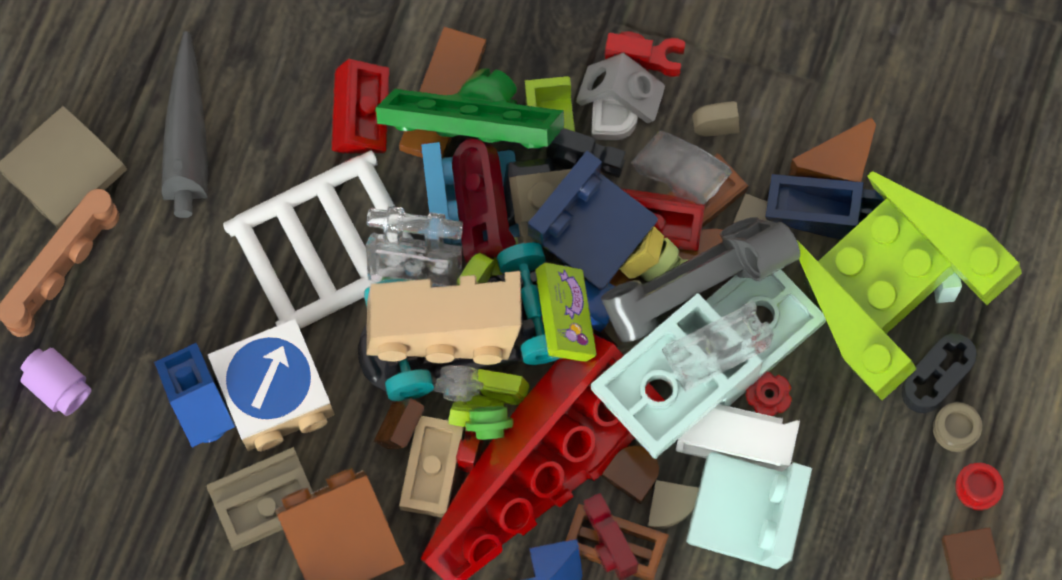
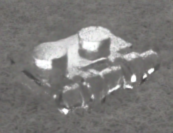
M388 206L387 210L369 209L367 226L383 228L384 234L371 232L366 243L368 280L381 282L390 279H404L406 281L430 279L433 288L457 286V280L462 273V246L444 244V238L460 240L463 229L462 221L446 219L445 214L429 212L428 216L405 213L404 208ZM403 232L425 235V241L404 238Z

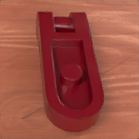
M476 138L467 139L455 150L452 159V170L463 255L468 264L471 258L478 253L489 258H497L501 251L516 245V241L509 231L498 152L492 144ZM487 230V241L483 239L482 231Z

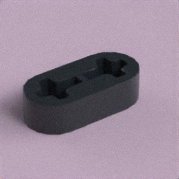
M961 334L946 335L915 366L916 370L905 380L901 392L903 402L909 409L917 413L932 412L959 385L976 361L977 352L971 340ZM956 348L960 349L963 352L960 360L964 365L955 362L945 372L940 367L947 356L944 349L953 352ZM931 376H934L938 380L931 390V395L934 398L932 399L927 395L922 399L917 398L914 395L917 389L914 382L923 385Z

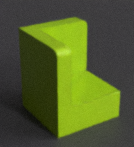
M570 77L526 80V106L564 110V128L575 131Z

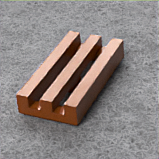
M578 504L566 541L581 537L600 544L596 531L582 526L583 520L589 519L583 509L584 505ZM612 515L623 533L655 543L654 550H650L627 542L634 556L649 561L648 567L638 564L637 573L633 574V576L645 580H654L669 535ZM578 543L581 558L601 564L594 548Z

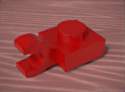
M635 32L608 33L605 59L624 53L648 72L650 69L659 71L666 76L676 77L680 76L681 64L670 62L666 56L670 53L684 55L685 42L677 38H670L664 40L658 46H653V40L645 39L642 35Z

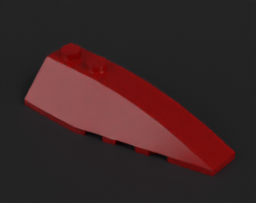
M593 334L596 349L595 357L587 362L566 358L558 359L510 416V418H513V427L504 429L505 436L493 439L445 512L421 557L443 580H467L502 553V545L518 533L524 536L538 525L536 519L554 505L560 508L574 497L572 491L588 479L595 481L599 478L617 453L628 447L635 439L631 432L591 390V384L624 356L613 343ZM650 383L646 385L645 393L649 399L656 402L665 401Z

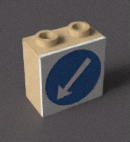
M296 319L208 354L240 437L248 451L255 448L257 451L272 449L284 441V436L298 430L301 433L315 431L327 424V418L335 415Z

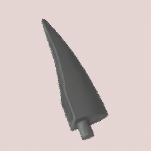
M184 31L182 34L174 66L165 121L162 162L163 200H174V215L180 218L192 216L193 199L208 198V153L203 103L192 37L188 31Z

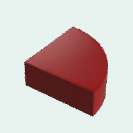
M466 428L465 437L459 443L456 461L460 471L470 473L480 458L484 439H476V431H467Z

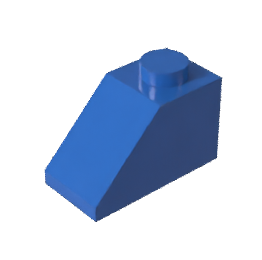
M197 343L154 362L169 402L192 447L202 442H213L222 437L226 431L235 427Z

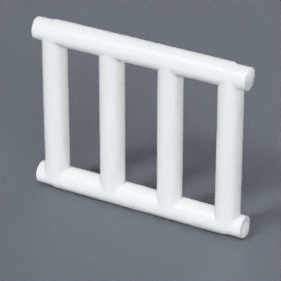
M370 150L223 223L225 231L231 237L236 236L271 303L279 321L275 322L276 326L296 319L299 329H302L364 298L363 293L371 284L390 279H402L431 263V257L425 249L419 250L376 172L374 167L378 164L373 151ZM356 176H359L402 256L401 259L377 270L334 187ZM316 196L320 199L361 279L339 290H336L293 209ZM275 216L278 217L320 298L297 311L294 310L252 229Z

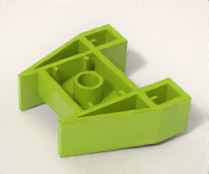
M872 171L868 178L873 188L884 199L876 209L819 261L798 240L797 242L800 248L799 261L843 359L868 387L883 400L916 370L913 362L891 340L887 333L939 287L943 281L955 272L988 305L1017 279L1022 272L1019 262L987 229Z

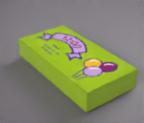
M543 263L535 271L548 356L587 362L596 356L583 270Z

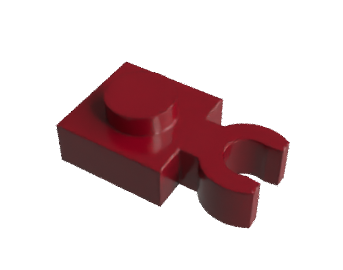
M601 493L584 500L585 506H583V509L598 535L600 544L594 546V549L604 570L607 573L614 570L619 580L637 573L638 562L618 523L614 521Z

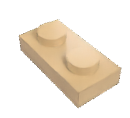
M421 416L414 431L399 504L400 510L443 518L450 505L457 470L456 454L460 440H463L464 426L450 425L448 420Z

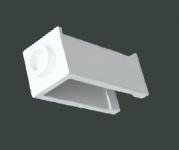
M718 404L678 439L676 451L702 458H707L708 454L715 452L783 472L791 464L800 421L796 420L782 424L783 419Z

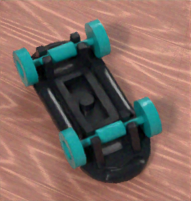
M533 242L521 243L501 251L497 256L500 272L503 274L492 276L487 282H505L506 272L520 271L521 327L508 360H502L497 364L483 365L474 362L473 359H462L425 368L422 357H406L401 361H384L379 359L378 355H366V324L358 344V360L364 376L373 386L387 392L388 399L402 401L403 399L422 397L430 393L436 385L477 375L478 369L491 371L521 362L529 365H539L560 359V357L548 356L535 271L536 268L546 261L542 245ZM390 279L378 283L401 282L406 280ZM370 286L366 288L363 293L366 302V307Z

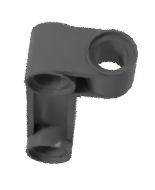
M758 217L746 218L729 225L721 231L720 236L723 242L643 285H641L640 281H630L610 289L602 295L601 300L619 341L630 342L648 335L659 325L656 319L657 316L734 274H737L739 278L747 277L760 281L797 261L800 258V248L795 236L782 222L760 220Z

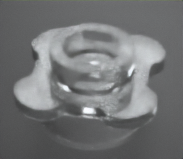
M445 366L441 368L440 378H437V384H434L433 390L443 393L444 399L465 402L470 401L472 396L479 395L484 383L478 381V370L474 368Z

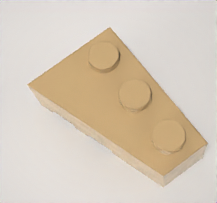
M520 271L506 272L505 282L477 284L476 276L471 275L460 276V285L433 288L430 279L371 284L367 300L366 355H378V358L384 361H401L406 357H426V360L433 363H447L453 361L454 358L473 359L474 362L483 365H492L502 360H508L521 327Z

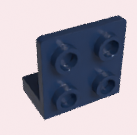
M587 150L528 222V235L567 266L582 269L584 279L598 290H603L656 225L658 218L602 175V161Z

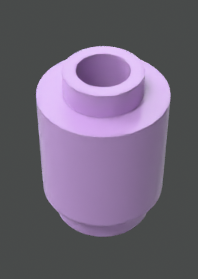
M49 348L44 352L41 349L35 350L26 358L21 366V370L24 372L21 377V383L53 412L60 411L65 416H68L75 412L91 393V388L85 383L86 377L54 348Z

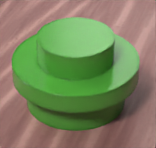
M506 406L470 409V421L465 422L467 431H476V439L501 438L505 436L504 429L513 427V418L508 417Z

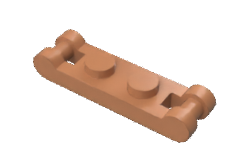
M94 189L86 194L1 301L0 320L12 335L25 337L33 331L35 327L33 316L46 299H53L62 289L65 282L64 277L75 263L80 264L87 258L92 250L93 240L101 230L111 229L118 223V209L105 190Z

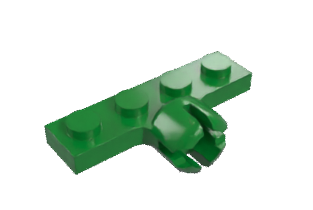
M485 68L473 73L462 85L458 93L453 95L394 89L376 107L377 124L394 126L400 131L420 129L435 131L443 137L464 135L478 137L479 140L488 143L509 141L521 143L526 148H541L544 146L548 147L564 128V110L518 105L517 100L511 99L517 92L516 85L511 78L503 71L495 69L490 73V69Z

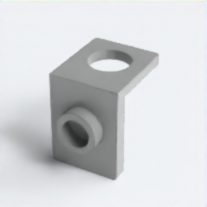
M621 53L587 67L576 102L583 106L607 96H612L643 121L650 123L655 121L665 85L626 54ZM606 71L602 83L592 90V85L596 78Z

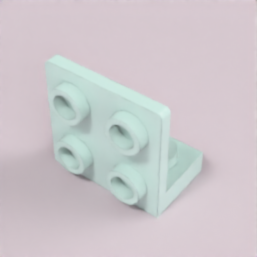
M711 452L706 458L688 531V544L774 569L785 565L792 558L812 468L793 463L783 472Z

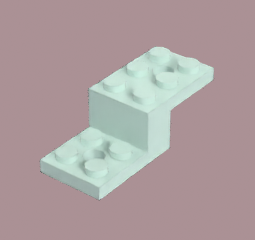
M781 269L760 281L747 277L739 278L736 274L706 301L697 293L591 384V390L656 459L718 404L730 406L762 375L773 369L826 322V319L817 306ZM764 306L773 314V321L764 327L755 326L749 321L747 312L752 307ZM657 379L666 381L673 391L671 397L664 402H656L649 399L645 393V387L649 382Z

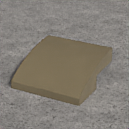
M64 106L57 110L0 161V172L21 191L34 207L58 229L87 193L94 189L105 190L128 170Z

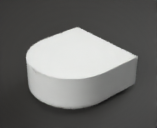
M612 96L593 102L592 137L596 138V140L625 139L635 130L638 116Z

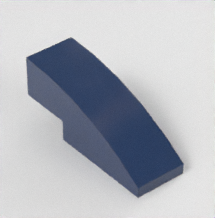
M772 174L765 218L771 222H782L790 228L842 240L876 209L884 199L876 190L864 189L863 182Z

